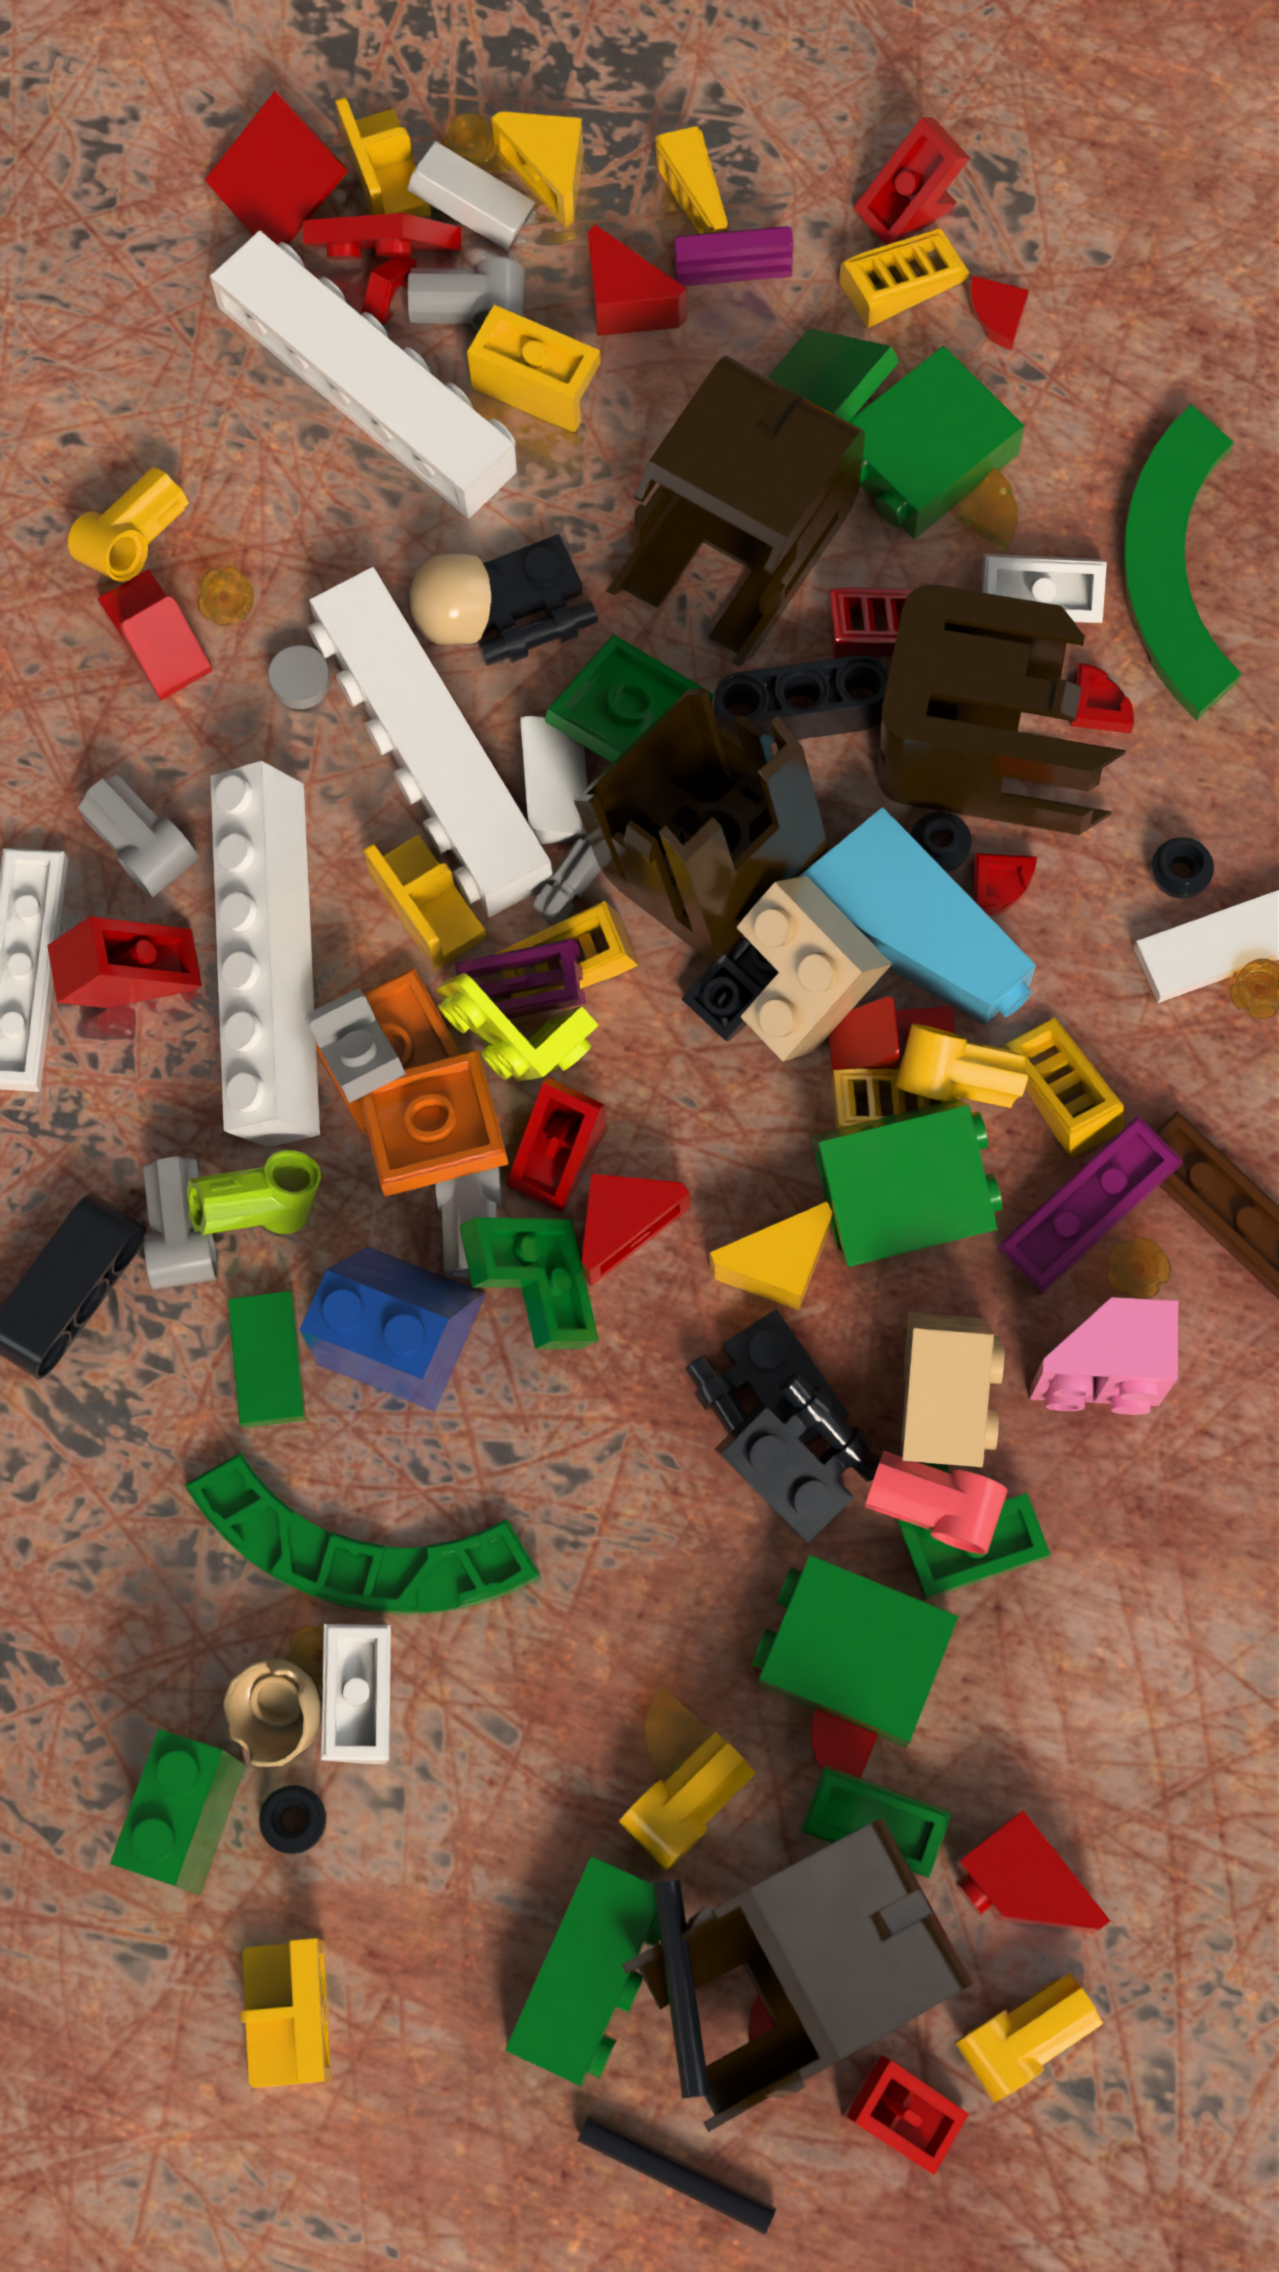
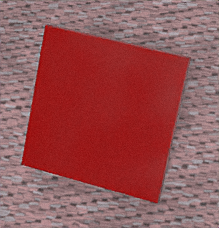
M274 91L204 181L253 236L260 230L276 245L280 242L289 245L303 228V220H309L349 170L279 92Z

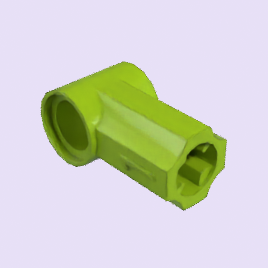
M283 1150L269 1157L265 1167L189 1178L186 1195L188 1199V1215L194 1231H200L202 1235L262 1225L267 1230L278 1234L297 1232L307 1224L321 1180L320 1168L305 1153L295 1150Z

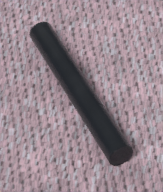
M678 1879L653 1883L682 2098L710 2095L689 1939L683 1942L681 1937L686 1926L681 1882Z
M590 2115L578 2137V2142L764 2235L777 2208Z

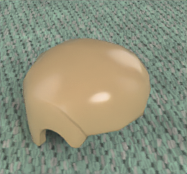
M455 553L438 554L430 557L416 570L408 593L410 613L416 629L423 635L424 639L435 644L456 645L476 643L481 639L488 623L491 605L489 575L482 561L474 555Z
M270 1657L251 1662L231 1678L223 1700L225 1720L228 1726L227 1738L240 1744L250 1754L249 1762L254 1766H284L308 1748L318 1732L322 1716V1697L318 1687L306 1672L288 1660Z

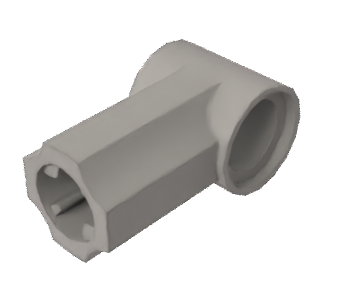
M504 257L482 259L474 265L473 269L411 268L408 275V314L410 323L471 324L479 332L493 305L523 317L525 270L517 261Z
M118 775L108 779H100L86 791L83 801L77 807L84 820L117 853L116 858L125 872L152 899L199 860L197 852L179 829L166 817L159 819Z
M177 1156L156 1159L154 1163L143 1166L150 1232L144 1235V1252L147 1273L152 1289L216 1281L218 1279V1264L213 1233L202 1235L200 1231L195 1232L188 1215L186 1189L189 1178L202 1177L198 1160Z
M501 1167L435 1184L438 1210H442L445 1277L471 1280L459 1225L474 1217L498 1218L497 1207H502L503 1200Z

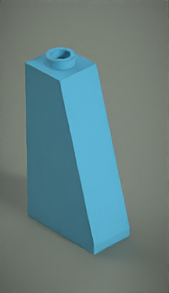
M883 807L799 876H807L892 963L888 969L983 1025L999 1012L1005 1018L1012 1015L1031 996L1032 990L1029 986L1036 968L1033 961Z

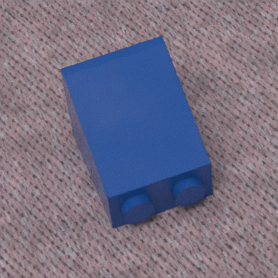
M367 1246L326 1270L299 1331L317 1365L435 1412L483 1303L485 1293Z

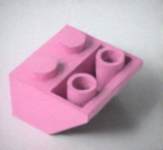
M1111 1297L1043 1359L1030 1385L1029 1399L1046 1400L1045 1407L1055 1411L1085 1409V1402L1111 1404V1411L1118 1414L1139 1415L1149 1413L1150 1406H1159L1178 1379V1301Z

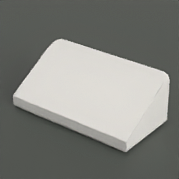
M436 141L415 168L407 191L506 251L535 205V201Z
M983 554L982 592L1060 605L1074 622L1102 623L1107 562L1096 558Z
M520 717L527 815L530 828L540 844L573 842L578 838L584 841L586 838L582 833L584 826L574 803V800L587 788L584 745L547 724L543 717Z
M323 1625L321 1761L386 1764L389 1761L391 1625Z

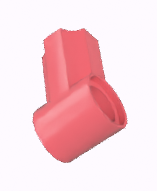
M883 1451L865 1507L931 1530L930 1534L932 1537L952 1547L976 1554H987L1008 1490L1002 1484L982 1475L963 1470H952L951 1473H947L918 1462L903 1461L901 1456Z

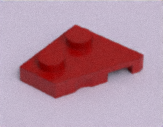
M406 213L303 220V244L326 249V258L333 260L361 259V251H376V255L384 257H406L411 255V251H462V227Z

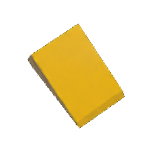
M503 111L491 117L494 151L564 228L569 227L575 222L584 153L582 118Z
M826 1201L710 1252L709 1269L714 1280L799 1311L830 1230L833 1212L828 1202Z

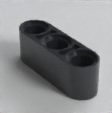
M858 655L742 671L727 675L718 683L714 692V715L719 732L724 727H727L739 736L734 720L737 716L729 713L727 710L731 705L737 703L751 706L755 711L744 717H748L773 735V737L774 734L770 721L776 715L797 740L865 731L874 728L881 722L882 704L889 672L880 660L871 656ZM855 687H865L872 690L876 695L867 700H859L852 697L848 691ZM796 695H805L812 698L816 703L807 708H797L792 706L787 700Z
M94 1193L83 1197L69 1213L0 1308V1355L35 1379L40 1380L46 1377L67 1352L134 1259L144 1242V1235L147 1233L146 1227Z

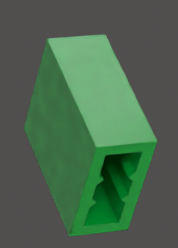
M944 346L849 421L865 430L860 486L875 500L877 510L885 521L893 527L901 526L913 539L917 538L1019 455L1025 426Z
M955 1099L810 1136L825 1202H828L833 1212L831 1229L838 1258L847 1267L998 1230L994 1212L1001 1211L1003 1208L1001 1193L994 1174L985 1175L980 1150L988 1148L987 1132L980 1112L971 1113L969 1104Z
M809 1555L803 1571L791 1567L782 1586L776 1604L787 1608L778 1633L766 1628L751 1665L762 1670L758 1687L812 1710L817 1708L876 1733L879 1738L906 1749L913 1736L959 1616Z
M158 1728L110 1864L201 1895L246 1765L222 1749Z

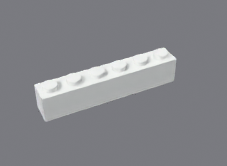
M259 230L210 275L215 298L220 310L467 519L474 515L517 473L515 440L501 422L494 418L488 421L473 409L469 398L459 387L450 382L446 385L441 383L430 373L428 365L416 351L409 347H405L403 350L388 338L386 330L374 316L368 312H363L360 315L346 303L344 295L331 280L326 277H321L318 280L305 269L301 258L286 243L280 242L276 245Z
M371 567L310 599L315 623L307 626L316 648L324 658L333 655L342 669L341 672L336 674V678L351 706L354 707L362 703L371 720L364 724L374 746L381 756L391 752L400 769L393 772L395 779L409 804L420 801L429 818L423 821V825L437 852L442 854L449 850L459 868L452 871L466 901L472 904L479 900L487 916L490 918L539 892L545 885H552L553 881L550 879L552 868L549 857L375 568Z
M258 761L212 775L210 780L223 1126L225 1132L265 1147H272L320 1135L316 1041L305 1020L306 1015L314 1011L304 784L271 765Z

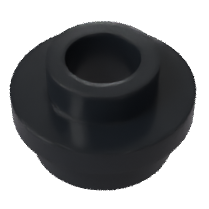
M948 812L929 813L920 818L911 831L912 838L945 872L952 871L961 866L970 853L972 844L970 830L965 822L954 814ZM937 832L946 833L952 839V843L946 847H938L931 842L930 836Z
M1174 838L1166 841L1156 850L1151 862V875L1154 883L1162 892L1174 898L1186 899L1199 895L1208 887L1214 873V863L1211 854L1200 842L1191 838ZM1184 863L1189 866L1192 875L1187 878L1178 877L1173 874L1171 865Z
M288 1785L275 1790L264 1801L259 1814L260 1831L265 1841L274 1849L286 1854H299L313 1848L321 1840L327 1825V1813L322 1800L310 1789L298 1785ZM291 1808H301L306 1816L304 1827L295 1833L286 1832L282 1825L284 1813Z

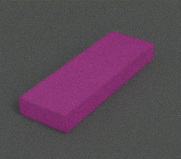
M1137 1115L998 1245V1249L1043 1295L1182 1165L1183 1160Z

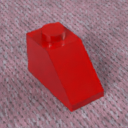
M89 916L47 945L57 1003L112 1008L195 991L202 986L192 929Z
M1024 1810L954 1865L962 1875L955 1882L956 1887L980 1916L989 1909L996 1920L1091 1933L1101 1930L1111 1921Z

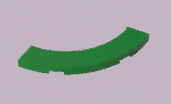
M1190 404L1166 430L1141 471L1129 506L1123 535L1122 570L1124 591L1134 629H1138L1143 645L1151 657L1150 663L1173 697L1197 721L1239 682L1242 673L1225 657L1204 626L1192 599L1185 561L1186 531L1193 504L1214 469L1231 452L1234 441Z
M241 1452L184 1485L202 1514L221 1536L249 1562L280 1583L312 1598L343 1608L375 1614L394 1615L445 1613L477 1606L509 1595L541 1579L539 1572L508 1519L467 1537L427 1545V1547H386L385 1545L358 1541L333 1532L331 1533L298 1515L267 1488L255 1474Z

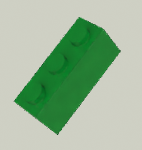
M590 1857L505 2049L506 2052L579 2086L584 2085L588 2074L599 2079L601 2078L617 2039L606 2035L616 2009L629 2013L643 1982L640 1972L634 1970L626 1974L621 1964L640 1955L644 1944L655 1947L661 1941L653 1884L595 1857Z

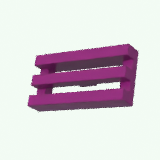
M784 226L674 237L676 281L682 286L792 277L791 264H793L792 251L794 246L792 228Z
M573 939L455 963L457 975L465 973L472 979L488 974L561 960L562 968L478 985L489 998H495L564 984V989L494 1003L508 1019L586 1004L585 992L580 989L579 980H583L582 967L577 965L580 947L579 943Z

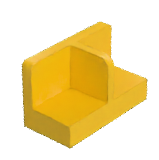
M343 97L335 100L341 139L370 215L406 213L422 218L430 216V204L407 191L416 166L412 157L410 137L404 127H400L394 108L355 120L347 98Z
M493 305L467 351L471 386L473 389L570 432H576L581 423L580 399L601 363L600 350L497 305Z
M419 834L384 856L381 855L374 843L363 849L369 876L435 971L487 939L484 927L454 886L451 870L446 863H438Z
M318 1938L290 1940L288 1944L253 1946L243 1950L245 2011H239L240 2022L246 2023L248 2083L253 2088L332 2081L325 1941Z

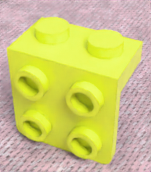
M462 973L449 978L436 988L437 993L444 1000L438 1005L442 1014L460 1032L465 1033L470 1029L486 1047L481 1052V1056L490 1068L504 1080L512 1076L517 1082L543 1078L546 1074L554 1072L559 1067L563 1071L567 1070L591 1048L592 1045L587 1041L586 1037L599 1026L581 1006L555 1013L526 1040L467 974Z

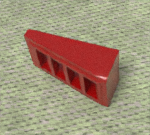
M860 587L829 589L827 610L833 659L858 655L871 656L873 658L893 656L899 628L897 613L902 612L907 596L914 589ZM885 614L887 631H876L874 615ZM851 617H862L863 630H852Z

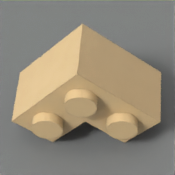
M807 876L774 882L736 927L779 972L741 1015V1018L782 1062L815 1052L892 965Z
M908 1312L903 1370L905 1397L900 1446L903 1461L983 1467L984 1449L996 1450L999 1410L988 1409L990 1383H1002L1005 1348L1004 1344H1000V1336H994L986 1318Z

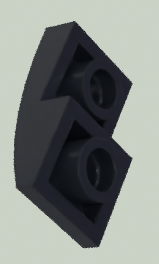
M744 937L729 955L723 954L715 961L681 1000L728 1042L747 1026L741 1015L779 972Z

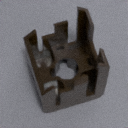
M723 356L711 370L646 466L634 498L643 503L655 484L659 483L660 485L646 506L639 504L636 508L635 542L638 545L606 592L614 596L625 590L653 607L658 608L663 604L704 543L753 571L708 636V638L737 653L732 663L740 667L755 655L851 511L860 488L865 430L729 356Z
M924 585L914 589L907 596L902 609L882 704L879 785L883 794L890 800L900 804L1075 835L1082 834L1111 815L1112 811L1002 792L1004 777L1088 792L1099 785L1102 769L1123 756L1126 750L1018 732L1021 712L1069 721L1076 720L1082 687L1067 680H1062L1061 674L1066 644L1083 646L1085 635L1062 606L942 585Z
M702 688L688 689L574 800L598 865L607 879L626 897L693 949L715 962L743 935L736 927L773 883L799 877L828 850V843L803 746L776 715L770 721L774 734L773 737V735L748 717L738 715L734 720L739 736L727 727H724L719 732L708 692ZM775 738L778 752L773 756L770 745L774 742ZM679 826L692 836L687 842H685ZM739 841L738 846L730 855L728 847H733Z
M883 1818L866 1825L752 1886L713 1910L710 1906L704 1908L692 1916L686 1924L681 1937L683 1942L689 1939L695 1990L743 1965L775 2025V2028L706 2066L710 2095H706L705 2098L714 2114L713 2117L703 2122L707 2131L710 2132L769 2097L785 2098L805 2087L802 2081L974 1984ZM661 1943L621 1964L626 1974L639 1969L659 2010L669 2005Z

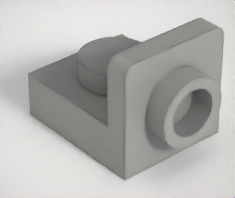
M353 990L306 1015L305 1020L322 1056L349 1103L406 1075L399 1057L378 1024L362 990Z

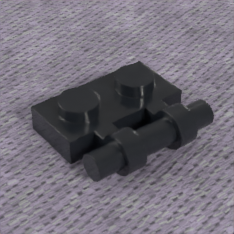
M559 534L483 563L489 575L491 590L489 620L483 633L495 629L498 635L478 644L486 666L507 658L511 663L528 657V650L555 639H558L560 643L567 642L579 636L578 630L599 622L591 600L570 608L564 602L582 595L583 589L582 582ZM541 610H545L547 617L522 627H518L514 622Z
M777 1309L723 1343L722 1349L734 1365L728 1371L719 1374L707 1355L697 1358L685 1368L698 1388L694 1395L705 1410L712 1408L728 1434L747 1416L735 1398V1393L748 1386L758 1402L767 1406L780 1418L792 1404L779 1392V1387L793 1373H798L812 1388L820 1386L834 1401L832 1409L844 1422L849 1417L848 1412ZM812 1426L807 1428L798 1439L807 1447L822 1437V1435Z
M793 1373L779 1387V1392L792 1404L780 1418L767 1406L759 1403L714 1450L802 1540L809 1544L854 1498L837 1478L846 1469L852 1467L866 1482L872 1481L881 1459L871 1450L872 1440L859 1427L850 1428L832 1409L834 1401L820 1386L812 1388L798 1373ZM812 1426L831 1445L819 1459L798 1439L807 1428Z

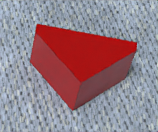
M594 224L588 231V249L597 336L680 328L687 320L686 288Z
M547 1077L542 1082L506 1185L563 1212L607 1131L605 1105Z
M591 1174L581 1261L585 1280L591 1287L690 1209V1191L682 1182Z
M876 2055L844 2110L842 2117L935 2175L969 2113L883 2055Z

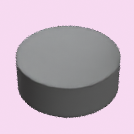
M305 645L287 647L273 658L269 666L268 677L273 694L280 703L289 708H311L319 704L329 692L331 676L328 664L323 655L312 647Z

